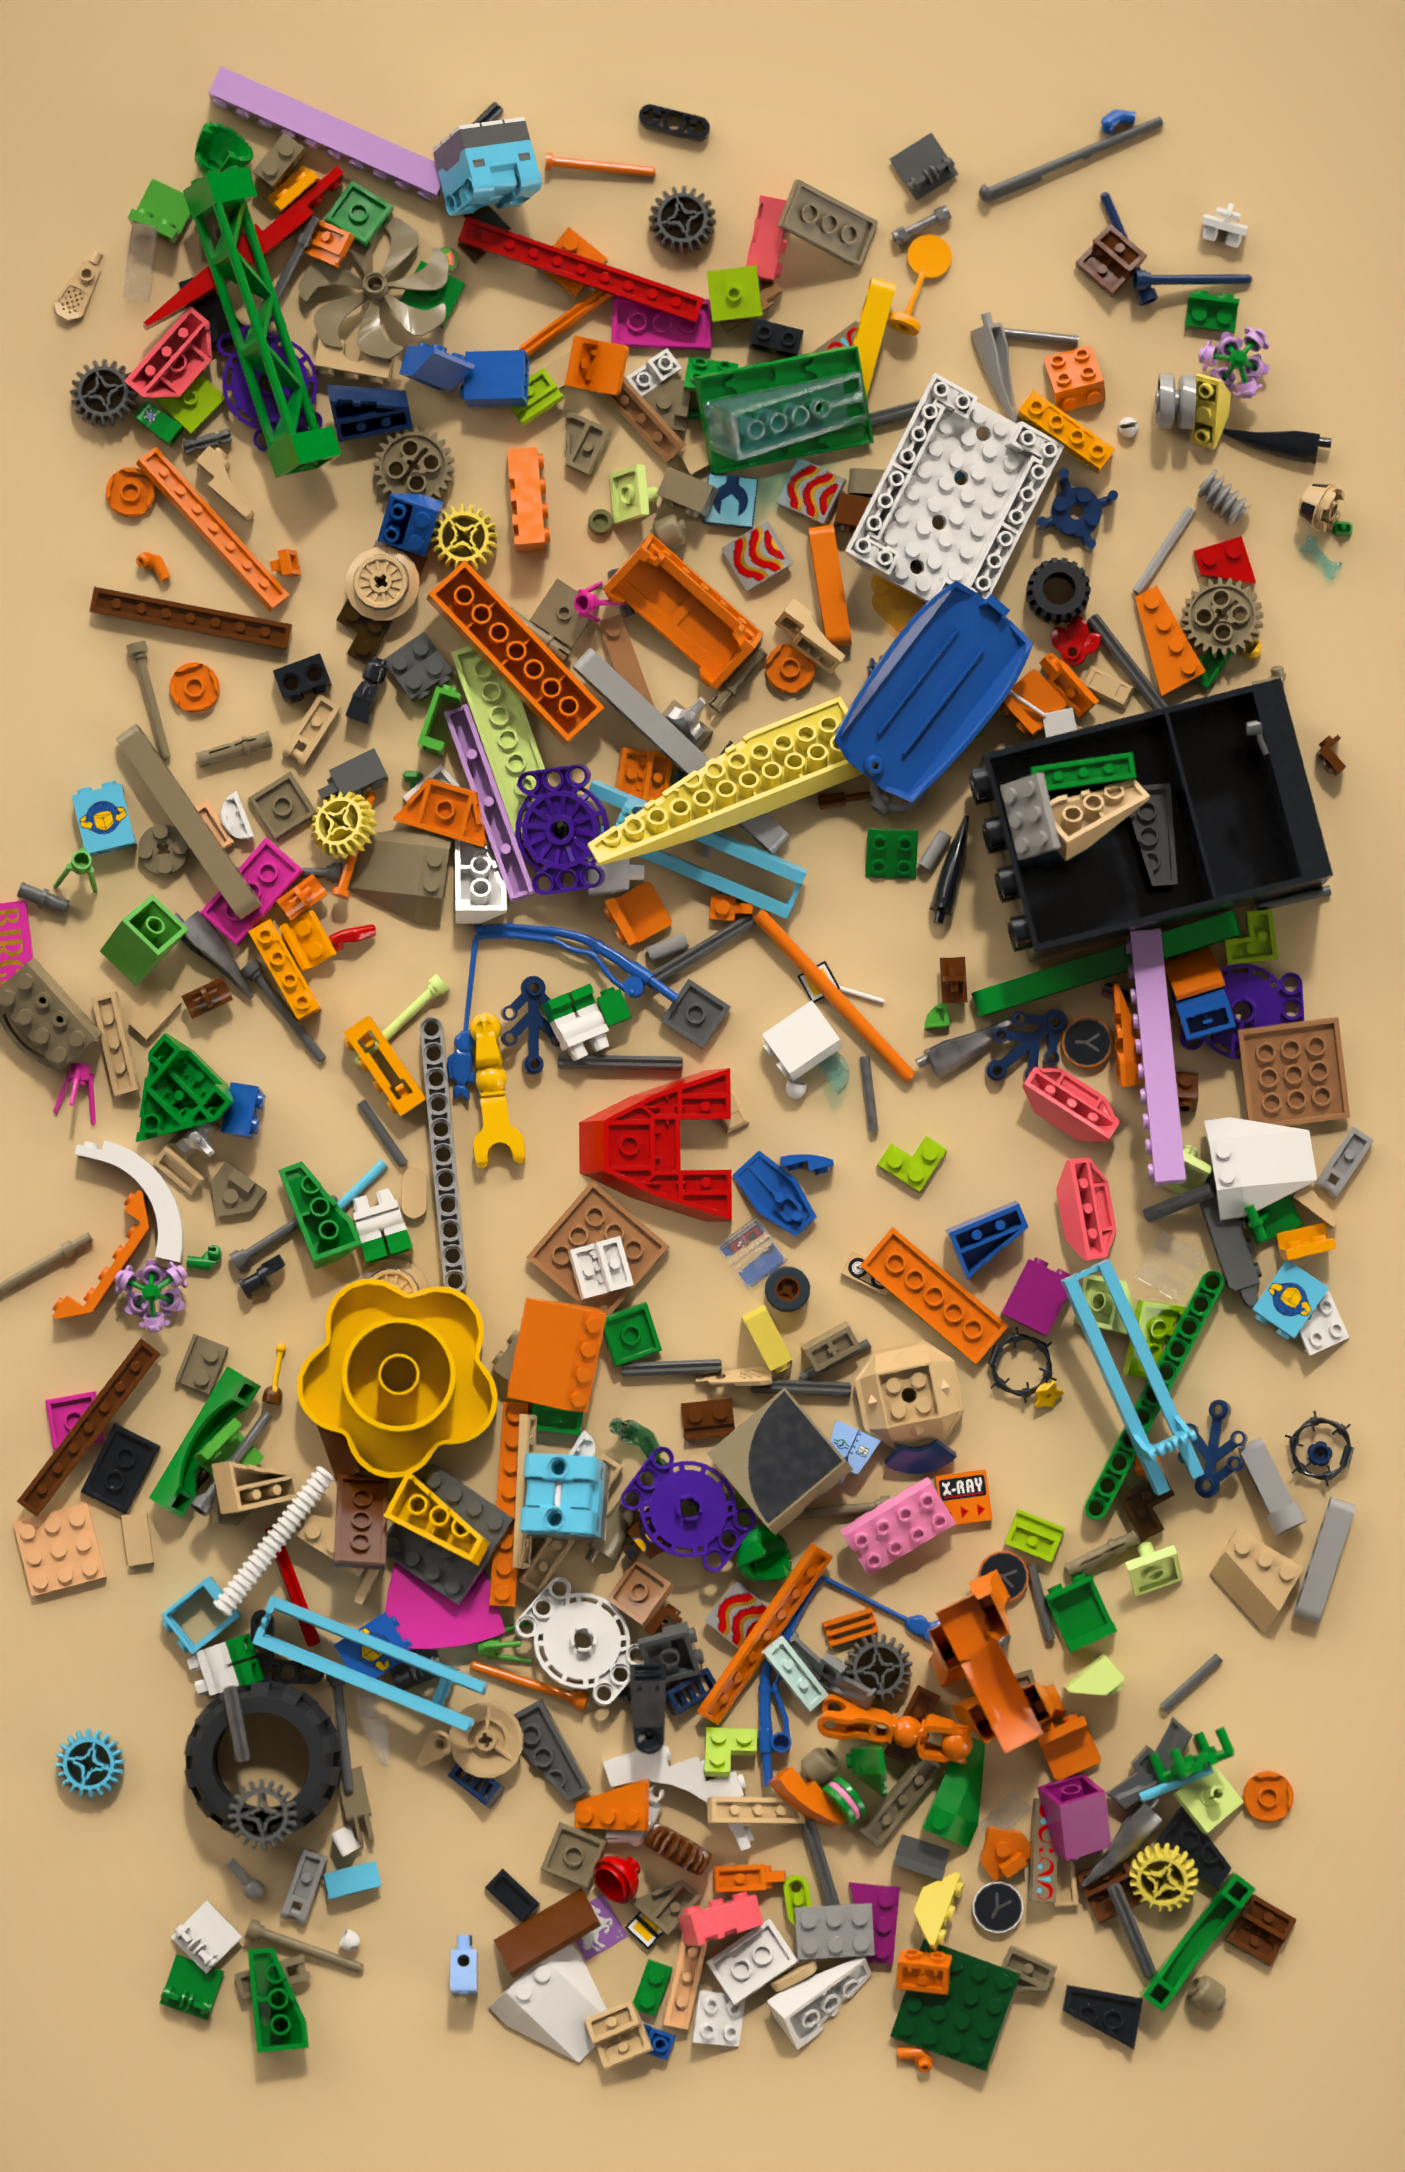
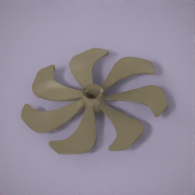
M389 218L382 225L390 234L391 245L381 273L373 272L371 242L364 248L355 241L352 242L348 251L361 266L366 276L364 281L341 266L338 269L319 260L310 264L298 285L299 292L305 302L309 301L312 294L318 288L324 286H345L364 290L363 292L331 301L317 310L314 315V325L325 345L342 348L339 337L340 325L353 310L367 300L371 302L362 319L357 343L359 349L369 356L391 359L403 351L402 346L387 340L382 332L379 303L386 300L401 325L412 335L424 336L445 321L446 305L444 303L429 310H421L408 306L388 294L389 289L435 291L444 287L448 280V257L434 247L426 267L408 277L387 282L386 277L415 250L419 242L417 232L399 218ZM374 285H380V286H382V287H381L380 289H378V290H371V289H370V288H371L372 286H374Z

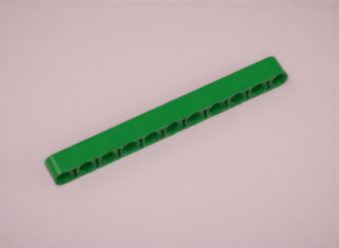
M1234 911L1162 932L1164 960L1240 936L1241 932ZM1124 944L972 992L971 996L978 1017L994 1014L1127 972V965L1132 964L1131 954L1126 955Z
M1208 1271L1200 1277L1185 1306V1310L1180 1316L1156 1364L1158 1369L1166 1365L1172 1370L1171 1377L1168 1380H1163L1168 1392L1223 1288L1224 1278L1217 1271ZM1213 1275L1217 1278L1218 1286L1216 1289L1211 1290L1206 1287L1205 1279L1207 1276ZM1196 1298H1203L1206 1301L1207 1307L1205 1311L1198 1312L1195 1310L1193 1303ZM1186 1320L1192 1321L1195 1325V1331L1191 1335L1185 1334L1182 1330V1324ZM1179 1343L1182 1345L1183 1354L1180 1357H1174L1171 1354L1170 1347L1172 1344ZM1148 1380L1134 1405L1136 1413L1142 1410L1148 1414V1422L1142 1425L1146 1436L1161 1409L1158 1401L1153 1403L1147 1398V1392L1151 1389ZM1125 1426L1084 1502L1083 1512L1089 1519L1099 1520L1106 1515L1137 1455L1134 1447L1129 1448L1124 1444V1436L1128 1434ZM1116 1456H1121L1125 1460V1467L1119 1471L1115 1470L1112 1466V1459ZM1105 1478L1112 1480L1114 1484L1113 1490L1109 1493H1104L1100 1488V1483ZM1093 1501H1098L1102 1506V1511L1097 1516L1091 1515L1088 1510L1089 1504Z

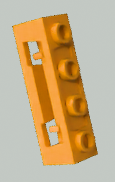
M1034 390L1018 410L1017 416L1038 431L1064 444L1063 449L1097 474L1100 473L1114 453L1115 449Z
M269 919L248 931L299 1022L322 1010L272 920Z
M370 1015L343 1032L346 1036L343 1038L344 1043L350 1051L356 1050L360 1056L357 1061L364 1072L370 1071L375 1079L371 1082L379 1093L384 1091L389 1098L386 1104L393 1114L398 1112L402 1116L426 1099V1096ZM369 1030L372 1031L380 1043L378 1048L400 1080L405 1079L413 1091L412 1093H409L402 1082L395 1087V1090L401 1096L398 1099L390 1088L392 1084L370 1052H365L358 1040L361 1038L367 1048L375 1044V1041L368 1033Z

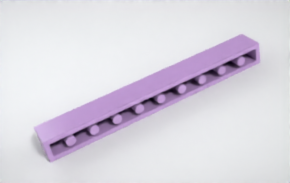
M220 67L208 92L214 105L222 109H226V106L235 110V114L242 118L248 119L250 116L258 120L257 123L264 128L271 129L274 127L281 130L280 134L283 135L285 132L293 139L297 137L303 140V144L311 149L317 150V147L326 150V154L336 160H339L340 157L349 161L348 164L358 170H362L364 167L372 171L371 174L378 179L385 180L388 178L395 181L394 185L408 191L410 188L417 191V195L425 200L430 201L433 198L438 201L442 192V186L435 161L227 68Z
M1161 929L1131 931L1129 939H1125L1126 955L1131 954L1132 964H1128L1127 967L1128 978L1134 981V989H1130L1131 1004H1136L1137 1014H1132L1133 1028L1139 1031V1039H1135L1136 1054H1141L1142 1064H1137L1138 1077L1144 1081V1089H1140L1141 1104H1146L1147 1114H1142L1143 1127L1149 1131V1139H1145L1146 1154H1151L1152 1164H1148V1177L1154 1180V1186L1183 1184L1186 1181Z

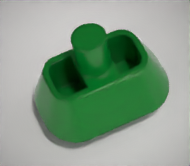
M1336 521L1332 531L1336 536L1349 537L1352 534L1353 526L1350 522Z
M409 770L402 774L405 782H410L411 788L415 787V782H420L423 775L420 771Z

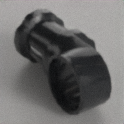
M280 1254L261 1264V1267L257 1268L256 1272L246 1279H238L248 1299H251L252 1295L259 1290L271 1287L266 1277L286 1265Z

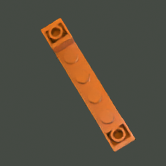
M138 1190L136 1194L131 1192L124 1202V1205L127 1206L124 1211L140 1221V1224L132 1226L126 1236L129 1238L128 1242L124 1247L120 1245L112 1256L115 1261L111 1267L108 1268L106 1266L98 1276L100 1283L96 1289L91 1287L83 1299L86 1301L85 1305L83 1306L67 1295L64 1299L60 1297L52 1308L55 1311L52 1317L61 1320L95 1313L114 1285L116 1274L120 1270L125 1269L151 1230L146 1197L142 1191Z

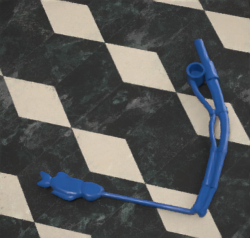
M514 923L475 925L473 929L477 935L472 940L463 1030L454 1038V1046L456 1048L454 1053L447 1058L449 1080L454 1079L456 1083L453 1089V1098L463 1096L469 1101L470 1094L466 1085L474 1083L476 1076L472 1070L474 1039L470 1035L468 1026L479 940L507 938L511 940L545 942L559 945L565 950L578 955H586L597 963L610 982L631 998L641 997L647 985L673 1003L676 1002L679 994L656 979L652 972L638 962L631 961L623 954L605 945L600 939L597 940L590 935L554 926ZM555 936L583 943L592 948V951L567 945L563 941L556 939ZM599 953L612 961L632 977L627 978L624 984L611 974L597 954Z
M820 1576L780 1634L789 1643V1639L807 1608V1604L823 1582L905 1621V1627L910 1633L922 1637L930 1644L932 1642L928 1630L941 1623L939 1620L928 1622L922 1615L908 1618L829 1577ZM951 1648V1649H949L948 1651L944 1652L942 1655L945 1656V1655L949 1654L950 1651H954L953 1648ZM766 1658L764 1659L760 1674V1686H758V1693H760L758 1745L759 1753L762 1756L763 1786H770L768 1782L773 1778L772 1752L775 1750L776 1752L783 1753L789 1750L791 1738L789 1718L779 1694L778 1685L781 1677L777 1673L772 1686H770L772 1666ZM772 1692L783 1719L784 1732H778L774 1735L771 1719Z

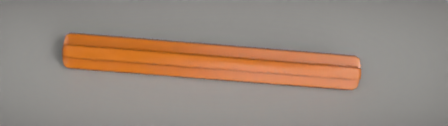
M599 290L594 291L520 345L519 350H525L530 357L613 295Z

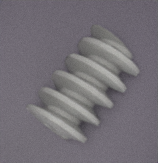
M1216 469L1199 486L1198 497L1201 498L1207 495L1206 505L1215 502L1212 510L1215 512L1222 509L1219 517L1222 519L1229 516L1227 520V525L1229 526L1238 521L1252 504L1247 507L1244 506L1247 500L1246 497L1237 500L1239 491L1230 493L1232 484L1223 486L1224 476L1215 479L1218 472Z

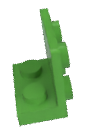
M152 179L137 210L131 209L128 219L130 224L176 245L190 217V211L184 193Z
M236 1418L227 1422L193 1457L213 1478L212 1464L228 1461L245 1438L237 1430L242 1424ZM252 1445L239 1464L257 1466L264 1459V1456Z

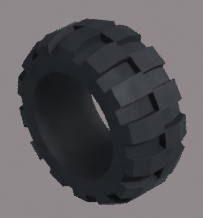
M270 1681L252 1682L250 1685L236 1686L242 1716L257 1712L281 1716L290 1721L300 1731L306 1741L310 1757L308 1776L299 1793L287 1802L296 1801V1805L289 1807L290 1811H298V1815L290 1816V1819L295 1820L297 1825L287 1826V1828L295 1832L305 1827L322 1812L332 1799L338 1786L340 1769L342 1768V1748L339 1745L338 1732L330 1716L323 1711L316 1700L307 1693L290 1687V1685ZM222 1693L207 1705L195 1720L192 1731L187 1737L184 1755H186V1770L184 1772L188 1788L191 1789L197 1801L196 1804L207 1818L210 1817L218 1823L222 1829L235 1834L240 1829L239 1827L234 1829L229 1827V1825L236 1822V1818L228 1819V1814L236 1813V1810L229 1808V1804L234 1803L238 1805L239 1802L234 1800V1795L222 1781L217 1763L220 1741L229 1728L224 1694ZM245 1803L242 1812L255 1810L257 1806ZM282 1805L270 1807L272 1809L283 1810ZM261 1807L259 1808L260 1812L250 1816L261 1817L264 1823L266 1821L265 1818L276 1814H269ZM284 1818L270 1820L267 1829L268 1835H272L280 1829ZM243 1820L250 1832L260 1836V1831L255 1821Z

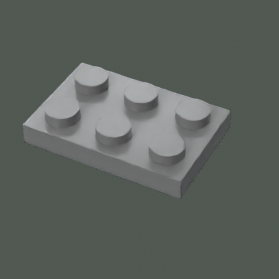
M1036 773L1001 785L1000 789L1017 860H1025L1061 848L1044 774Z
M872 1903L794 1907L798 1960L875 1955Z

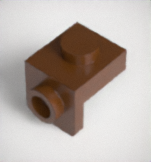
M1329 735L1318 744L1321 749L1316 754L1321 758L1322 762L1320 764L1329 774L1333 772L1337 776L1346 766L1332 751L1331 747L1341 737L1336 735L1332 738Z
M1175 1072L1179 1112H1196L1198 1104V1073Z

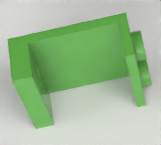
M443 685V688L436 686L417 743L419 750L444 758L447 749L445 742L430 738V734L442 700L462 705L463 700L461 694L457 692L458 689L448 685Z

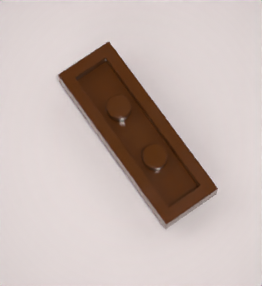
M917 1685L902 1716H911L922 1724V1720H925L927 1715L933 1713L941 1696ZM892 1740L891 1744H887L883 1754L907 1765L916 1746L902 1748Z

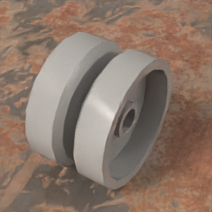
M1159 374L1155 394L1157 428L1171 429L1174 423V415L1177 413L1179 429H1193L1196 409L1195 375L1182 374L1179 377L1178 390H1175V377L1173 374Z

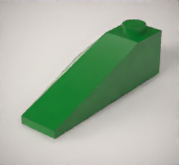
M973 1737V1748L964 1757L967 1761L966 1764L949 1761L921 1826L924 1830L965 1847H969L979 1822L985 1743Z
M880 1743L849 1747L850 1753L845 1754L847 1769L852 1768L855 1776L881 1796H887L883 1748Z

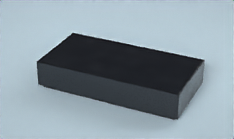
M503 1868L485 1886L521 1922L540 1904Z

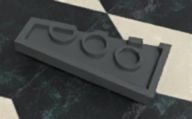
M1172 784L1141 785L1150 795V799L1129 816L1153 887L1179 885Z
M543 1699L513 1714L517 1718L523 1732L522 1751L543 1772L547 1780L568 1802L591 1789Z

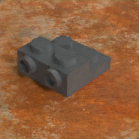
M425 632L383 659L387 661L386 666L412 702L416 699L420 702L431 694L429 690L436 685L442 687L451 681L450 676L453 674L452 669Z
M687 1621L662 1627L663 1633L638 1639V1646L645 1665L665 1664L666 1683L701 1674V1664L705 1663L701 1648L696 1649L694 1643L698 1642L697 1634L694 1627L689 1628Z

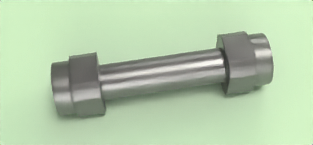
M944 205L935 209L934 214L906 228L901 226L891 232L899 246L908 242L909 237L938 222L941 225L952 219L948 208Z

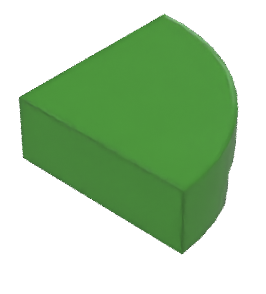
M940 1003L932 1008L925 1020V1030L950 1027L948 1004Z

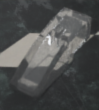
M134 222L132 224L122 298L150 302L157 249V226Z
M365 1689L355 1690L357 1709L366 1738L383 1766H390L388 1714H378L377 1694Z

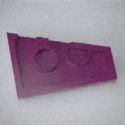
M849 1882L854 1904L872 1903L875 1955L866 1956L867 1962L893 1965L900 1887Z

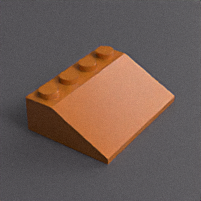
M526 1297L506 1396L558 1409L587 1413L607 1314L596 1307Z

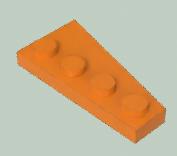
M1156 585L1136 596V605L1160 694L1163 698L1206 674V671L1158 586Z

